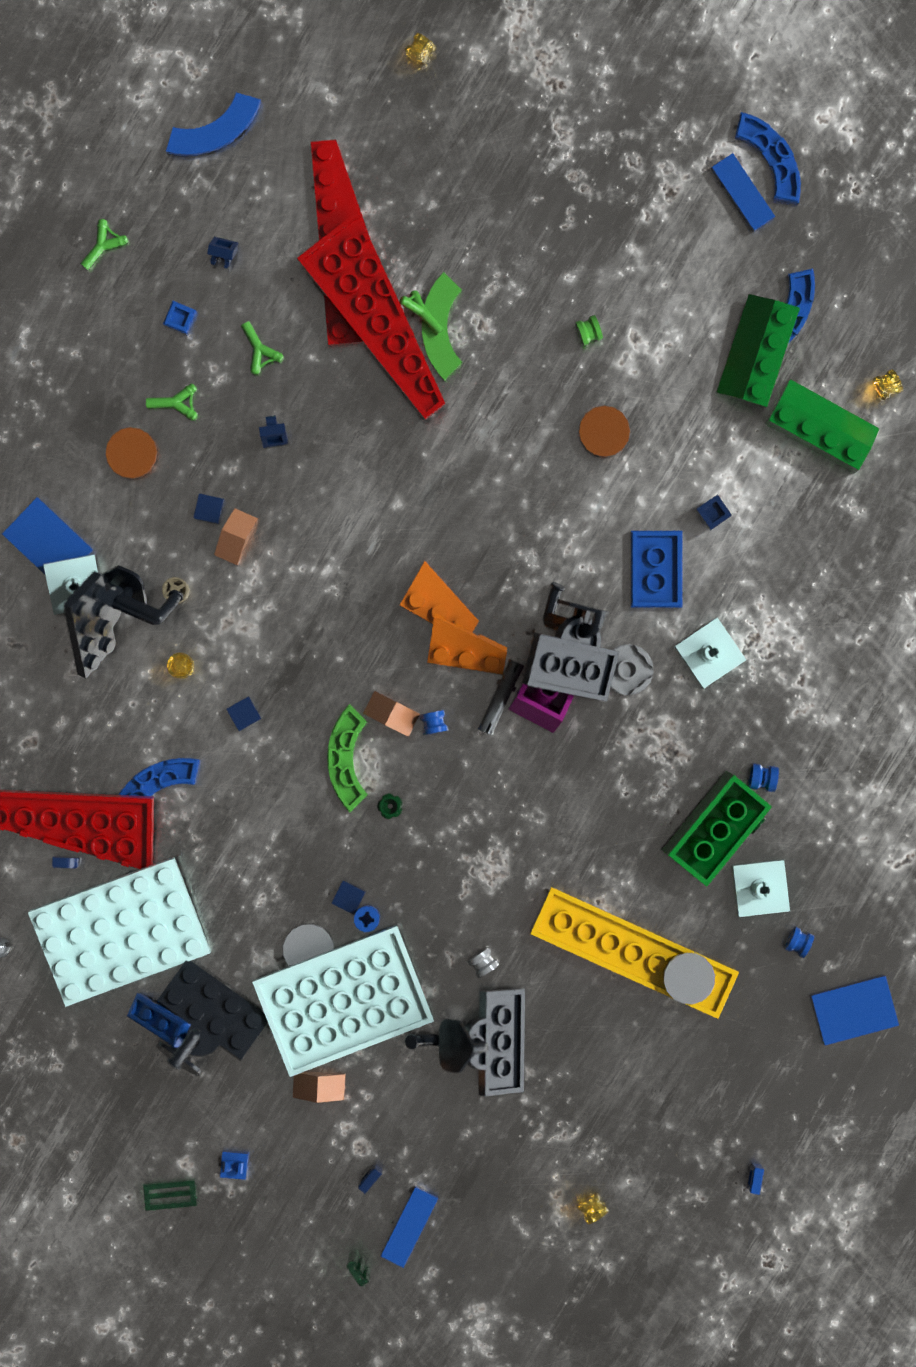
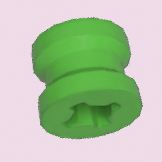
M595 315L590 316L584 322L581 320L575 322L583 346L588 345L594 339L598 341L603 339L602 331Z

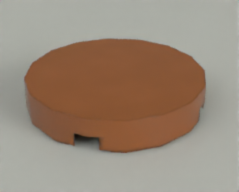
M595 407L587 412L580 422L579 437L581 444L586 451L595 456L604 458L614 456L623 450L629 440L630 427L628 420L622 412L614 407Z
M132 427L121 429L112 435L106 447V458L111 469L118 475L129 479L140 478L148 474L153 469L158 454L156 443L151 436L141 429Z

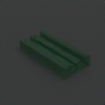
M195 1179L144 1183L145 1211L197 1206ZM190 1186L189 1190L149 1193V1190ZM180 1196L191 1197V1200L150 1204V1199Z
M356 1249L349 1254L346 1267L358 1285L362 1287L369 1282L371 1269L368 1266L364 1268L365 1261L363 1258L358 1260L359 1252Z

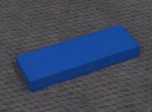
M733 153L711 167L712 172L753 232L775 218L774 213Z
M140 993L136 994L127 1014L128 1018L176 1048L185 1039L191 1025Z
M417 1186L414 1187L381 1253V1257L404 1268L438 1200L437 1196Z

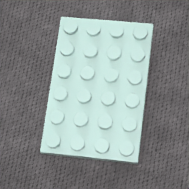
M174 857L28 911L65 1007L183 964L185 961H191L210 954L211 952Z
M397 925L252 981L290 1077L434 1022Z

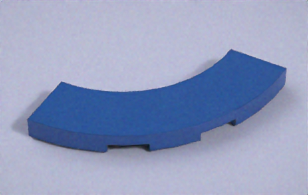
M236 92L229 108L214 122L194 129L173 127L166 153L186 157L199 156L200 154L218 151L234 142L233 140L241 135L252 123L259 110L261 99Z
M741 112L734 139L743 141L755 148L768 163L774 181L773 200L798 205L801 181L791 148L785 139L772 129L768 123L753 115Z
M813 269L787 275L788 295L786 303L800 308L789 343L804 326L812 307L815 293Z
M177 758L151 765L135 775L120 791L119 795L152 796L157 791L171 785H195L200 759Z

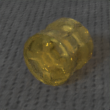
M416 33L413 37L414 42L411 45H407L404 51L415 62L425 66L428 61L427 57L429 54H433L437 48L428 38L420 33Z
M893 369L887 371L886 375L882 377L877 376L873 378L875 389L883 401L889 399L890 395L894 393L899 394L903 392L902 383Z
M173 654L167 661L168 672L175 678H187L194 671V660L187 654Z
M598 1192L587 1196L576 1206L579 1211L584 1213L587 1224L598 1221L609 1212L607 1206L602 1205L600 1202L601 1197Z

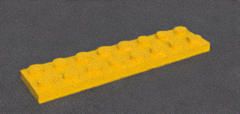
M553 887L550 888L530 932L535 937L670 998L672 997L666 991L663 982L664 970L668 962L681 953H697ZM701 955L713 967L715 985L711 994L702 1002L686 1005L718 1019L739 971Z

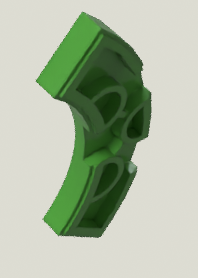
M443 272L432 286L424 306L444 330L436 335L422 320V338L427 356L433 368L445 381L462 364V361L458 358L450 344L447 332V320L450 309L457 296L462 292V289Z
M350 704L341 713L333 727L327 751V765L333 789L349 812L368 795L357 779L353 764L354 746L359 733L367 724V721Z

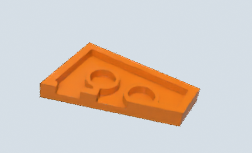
M424 561L400 606L433 624L434 615L437 613L443 616V619L453 624L458 623L464 626L465 630L473 633L479 620Z
M435 613L427 663L503 675L507 647L481 634L476 635L465 630L464 626L458 623L453 624L443 619V616Z

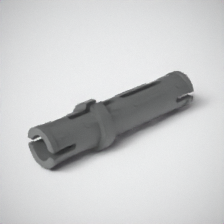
M509 659L501 680L498 679L496 683L498 687L478 727L479 730L493 736L512 691L515 692L517 688L515 684L524 665Z

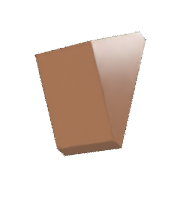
M234 508L221 530L214 555L238 565L258 518Z
M374 691L363 712L368 717L408 737L420 715Z
M302 1072L294 1075L293 1098L316 1103L344 1100L345 1074Z

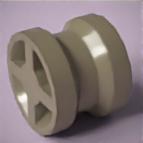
M177 577L169 578L162 586V593L166 600L171 590L179 592L181 590L183 600L179 603L187 600L190 593L189 585Z

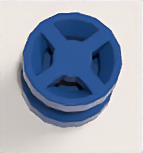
M444 710L419 715L420 720L424 724L423 735L448 730L447 725L443 721L445 716Z
M370 905L360 907L354 915V924L362 932L375 930L380 921L378 910Z
M795 926L786 941L784 949L789 952L795 951L799 957L805 958L815 936L810 933L804 934L800 928Z

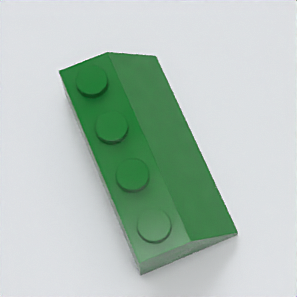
M748 294L716 393L763 408L768 406L800 310L799 307L774 299Z
M791 379L765 425L852 473L860 470L880 429Z
M726 771L668 841L662 851L707 887L772 806L734 774Z

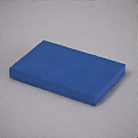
M38 497L2 533L44 574L43 564L86 556L94 551Z
M631 531V608H682V531Z
M885 975L810 995L824 1045L899 1026Z

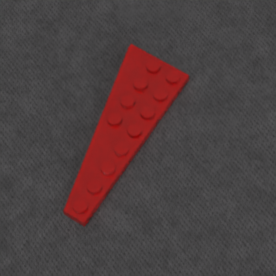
M337 141L311 142L319 240L356 211L360 215L367 231ZM324 294L328 346L362 344V340Z
M356 211L297 257V260L424 420H427L445 405V401L406 319L360 215Z
M0 790V830L14 832L26 838L38 839L43 841V843L77 853L82 852L93 855L101 860L106 859L117 862L125 867L130 866L142 869L153 865L154 796Z

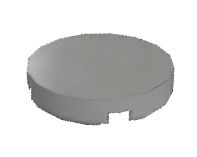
M631 644L620 645L612 649L620 653L611 689L622 695H633L644 690L651 682L653 676V662L648 653L641 647Z
M312 923L301 924L286 936L283 945V956L287 965L291 966L334 949V942L323 927Z
M689 952L676 955L668 962L664 970L663 982L666 991L674 1000L682 1004L702 1002L711 994L715 985V973L712 965L705 957L697 953Z

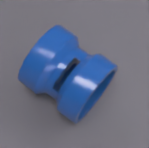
M753 763L749 776V788L755 790L765 788L768 792H775L778 784L779 767L770 766L769 768H764L761 764Z

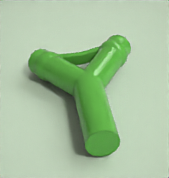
M99 219L96 245L80 264L89 270L104 250L127 244V237L114 233L108 227L107 220ZM107 230H108L112 235H114L115 238H111V239L106 240V232H107Z
M412 291L410 298L406 296L400 298V304L417 314L436 335L444 330L440 323L425 308L418 291Z
M250 321L241 325L253 348L250 372L252 374H259L260 369L270 362H281L283 360V354L261 343ZM262 355L270 358V360L261 364Z
M191 383L173 397L146 398V408H174L186 416V418L195 420L197 412L193 409L192 399L197 388ZM189 396L190 408L182 403Z

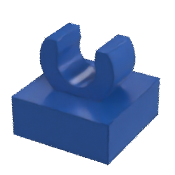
M223 1150L220 1178L246 1180L249 1152Z

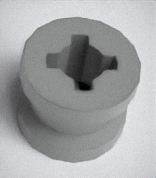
M488 947L467 960L468 964L475 968L478 978L488 974L499 965L498 961L491 957V951Z

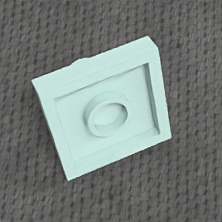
M94 554L43 564L54 615L64 613L63 603L93 571L98 572Z
M718 618L674 646L703 689L746 660Z
M784 860L732 865L738 917L790 911Z

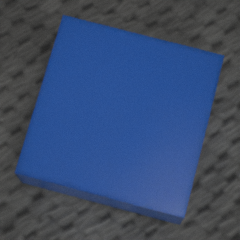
M172 301L163 325L188 335L197 311Z
M751 1164L747 1183L750 1193L760 1195L764 1168L760 1164Z

